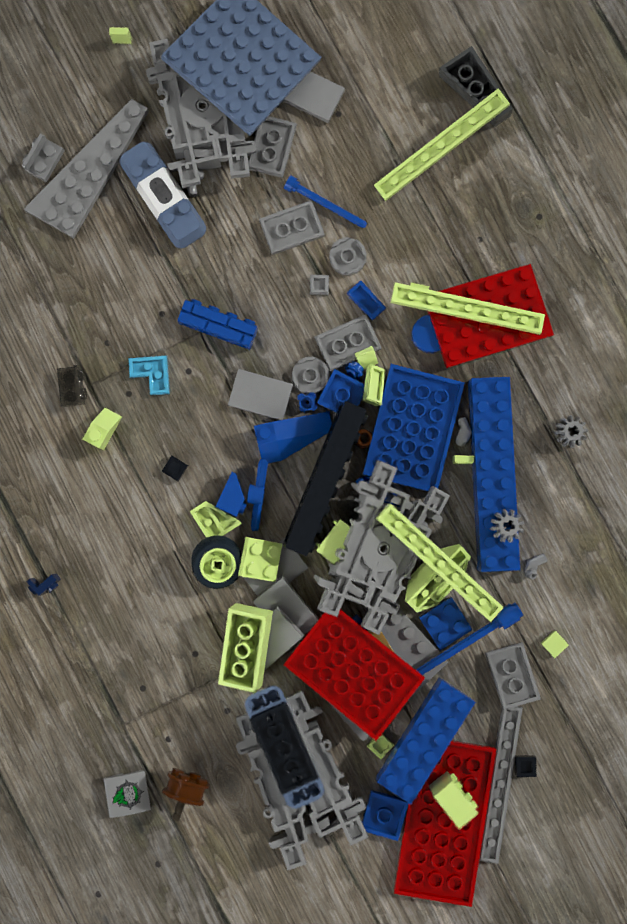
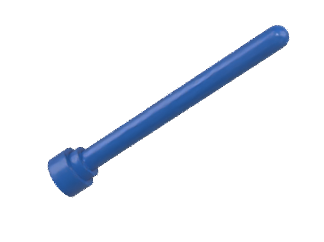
M292 175L289 176L284 186L285 190L290 193L297 191L361 228L366 227V221L303 187L297 181V178Z

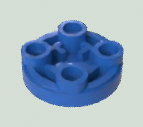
M425 315L419 318L412 328V342L419 350L425 353L433 354L440 351L430 316Z

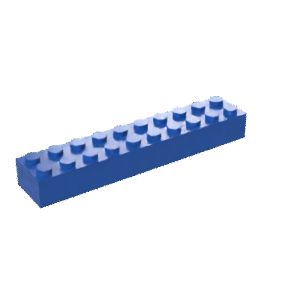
M510 377L471 378L468 381L470 428L472 430L471 456H474L472 475L477 571L520 570L519 539L513 537V542L510 543L506 538L504 542H501L500 536L497 538L493 536L497 530H490V527L496 526V524L491 522V519L498 520L495 516L496 512L502 515L503 509H506L508 513L510 510H514V516L517 515ZM510 522L504 523L503 527H506L505 530L511 528Z

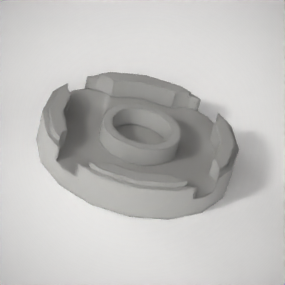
M345 237L337 240L332 245L329 261L337 273L350 276L357 274L363 269L367 253L360 241Z
M313 356L300 359L292 371V381L295 387L305 394L310 392L317 394L323 391L329 380V369L326 363Z

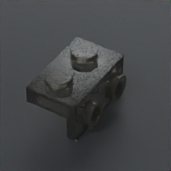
M78 364L73 365V367L57 368L61 407L85 405L87 390L83 388V380H85L84 369H81V366Z

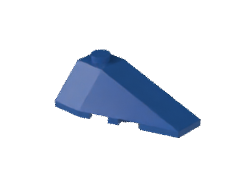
M323 412L255 425L254 429L261 459H266L268 464L282 461L328 434L332 425L330 413Z

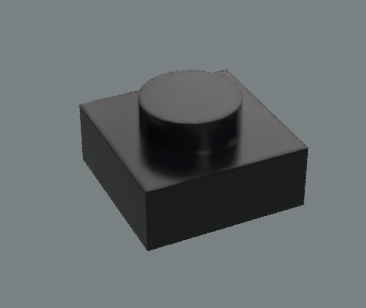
M171 455L162 472L179 482L189 465Z
M515 755V775L517 777H537L536 756Z

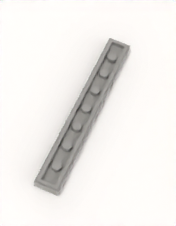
M521 706L506 710L501 708L495 746V762L479 861L496 864L499 862L523 709Z

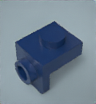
M51 574L41 584L35 578H30L26 582L29 584V590L34 595L41 596L46 592L51 593L59 586L57 583L61 578L57 574Z

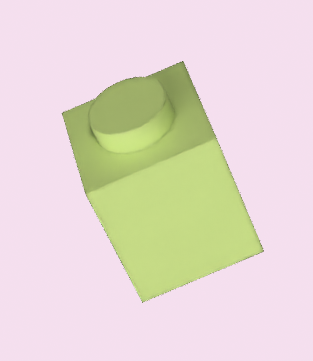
M104 408L90 424L83 440L104 450L122 416Z

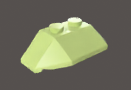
M460 544L440 549L466 572L471 556ZM423 562L411 575V579H408L405 601L418 613L421 610L437 606L453 588Z

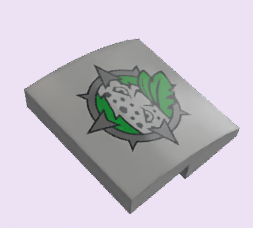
M144 770L127 774L120 773L103 778L110 818L151 810Z

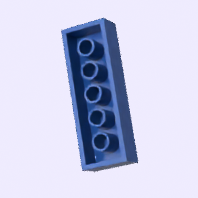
M438 677L376 775L377 783L409 804H412L476 702Z

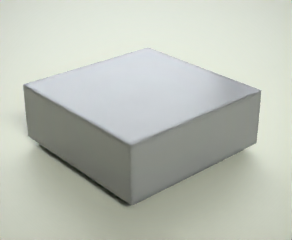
M310 275V295H329V275Z

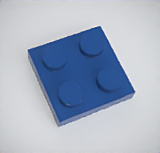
M334 369L317 404L337 413L339 405L343 401L358 406L363 398L364 384Z
M451 596L419 616V619L439 650L444 649L472 631L471 626Z
M370 790L362 819L366 831L398 841L409 803L401 798Z

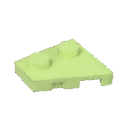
M207 501L190 511L206 538L214 535L224 536L242 524L238 519Z

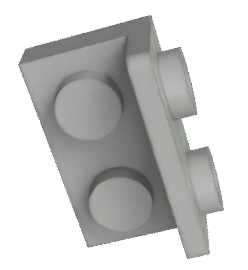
M40 133L38 138L34 139L30 152L24 156L22 167L27 173L47 183L65 150L47 140Z

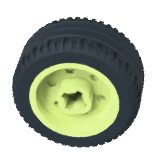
M214 535L205 538L196 545L192 553L191 564L194 576L202 585L209 588L221 589L230 586L239 578L241 551L238 545L228 537Z

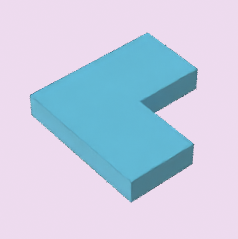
M167 356L128 358L130 378L149 377L150 395L170 394Z

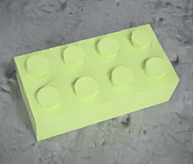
M235 603L228 609L219 685L253 693L260 689L263 684L273 611Z

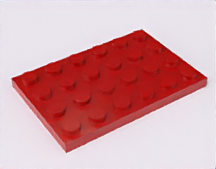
M531 264L438 292L545 314L541 334L427 311L446 369L554 335Z
M341 609L338 616L324 613L284 663L285 667L375 741L378 740L425 679L422 674Z

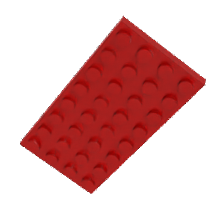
M454 740L450 742L412 804H408L393 890L394 894L472 907L495 762V747ZM446 771L449 774L454 773L457 780L462 785L461 789L465 794L469 792L473 797L472 800L478 806L476 808L478 814L460 829L434 798L429 787L431 783Z

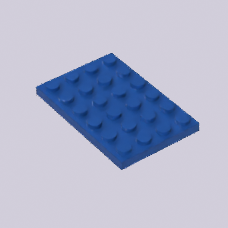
M390 364L383 391L382 405L379 407L362 475L371 477L376 462L379 460L397 468L392 480L393 483L424 491H429L431 486L439 488L465 383Z

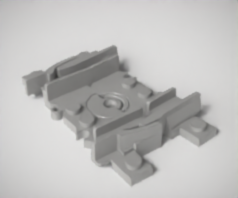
M168 39L149 42L155 67L148 68L146 74L150 84L158 83V96H166L165 99L159 100L160 106L164 107L169 126L164 132L168 139H172L176 160L186 159L168 163L169 171L179 172L182 188L201 184L198 170L221 167V162L229 161L231 179L250 177L248 155L257 154L255 142L246 141L245 133L239 126L161 59L162 54L169 48ZM204 103L206 107L201 109L199 105Z
M379 460L376 462L368 483L359 481L358 484L353 482L351 484L355 491L360 493L359 498H355V501L360 502L359 507L354 509V511L359 512V518L355 521L350 519L351 527L344 541L345 550L338 548L335 552V555L341 560L337 561L335 565L332 563L328 564L330 566L328 575L334 577L329 580L314 575L318 585L325 587L317 609L338 616L345 598L363 604L369 609L361 626L378 635L389 617L387 613L397 614L400 604L396 601L401 591L406 589V587L402 586L401 582L404 578L411 579L410 573L418 559V556L376 519L380 512L388 505L384 500L396 504L391 505L429 538L432 530L428 528V524L424 520L427 517L441 524L443 518L440 514L450 496L431 486L423 502L419 500L408 501L410 495L390 487L397 468ZM385 545V551L381 552V546ZM353 583H355L356 585H358V586L364 588V590L361 589V588H359V587H357V586H355Z
M302 690L286 697V700L324 787L322 797L309 803V816L311 820L304 821L305 805L296 809L291 808L287 805L283 795H281L250 723L248 713L236 717L243 737V741L236 744L237 751L240 755L248 753L252 764L250 771L257 770L260 773L258 778H254V782L259 785L263 800L268 805L264 808L263 815L266 818L273 816L271 823L274 832L284 829L286 831L269 838V845L272 849L280 847L287 871L306 864L301 844L308 842L307 834L317 832L319 838L343 828L350 846L368 838L367 831L358 814L366 808L364 799L361 796L353 800L348 789L349 784L341 785L339 783V779L344 777V773L338 770L331 753L327 752L332 747L331 741L329 739L321 741L323 735L317 720L307 724L308 719L323 713L322 707L311 709ZM334 810L336 816L329 820L328 812Z

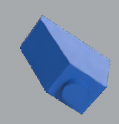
M231 472L215 507L238 517L239 514L242 515L247 504L244 503L246 499L236 473Z

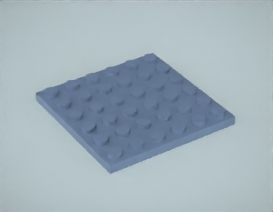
M215 0L162 54L161 59L245 133L251 136L320 62L321 56L258 0Z

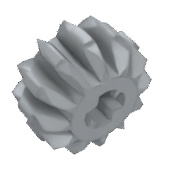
M569 415L567 419L561 418V423L555 425L560 429L554 432L555 435H560L557 438V442L563 440L562 446L566 447L569 444L570 448H574L575 444L578 446L582 445L581 440L587 439L583 433L588 432V429H583L582 427L586 422L579 423L580 417L573 419L572 415ZM572 428L574 434L569 435L568 429Z
M503 509L502 515L498 512L495 513L498 520L491 519V522L496 524V526L490 527V530H497L493 536L495 538L500 536L501 542H504L507 538V541L511 543L513 542V537L515 539L520 538L517 532H524L522 528H519V525H524V521L518 522L521 515L517 514L514 516V510H510L508 513L506 509ZM510 522L511 528L505 530L506 527H503L504 523Z

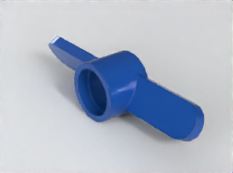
M260 459L256 485L250 484L247 503L253 504L252 531H258L260 526L268 467L266 459Z

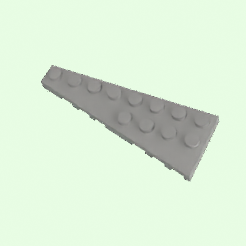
M131 99L24 210L74 239L118 165L121 155L125 153L148 114V108Z

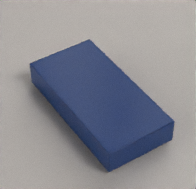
M361 280L347 292V295L367 314L371 321L386 309L383 303Z

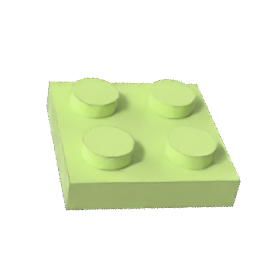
M245 537L238 576L276 582L283 544Z

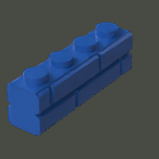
M195 299L184 301L178 317L179 324L240 347L251 349L258 331L254 321L246 318L244 321L239 320L237 315L230 312L226 314L220 313V309L211 305L208 308L201 306L202 303Z

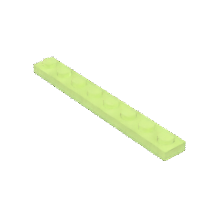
M498 88L374 184V187L383 199L387 201L510 106V103Z
M396 282L394 283L390 302L534 334L542 333L545 314Z
M390 503L376 517L378 521L488 621L491 622L504 608Z

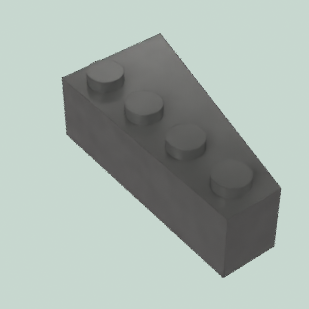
M472 46L439 67V77L473 108L499 88ZM512 106L507 107L489 122L496 127L511 117Z

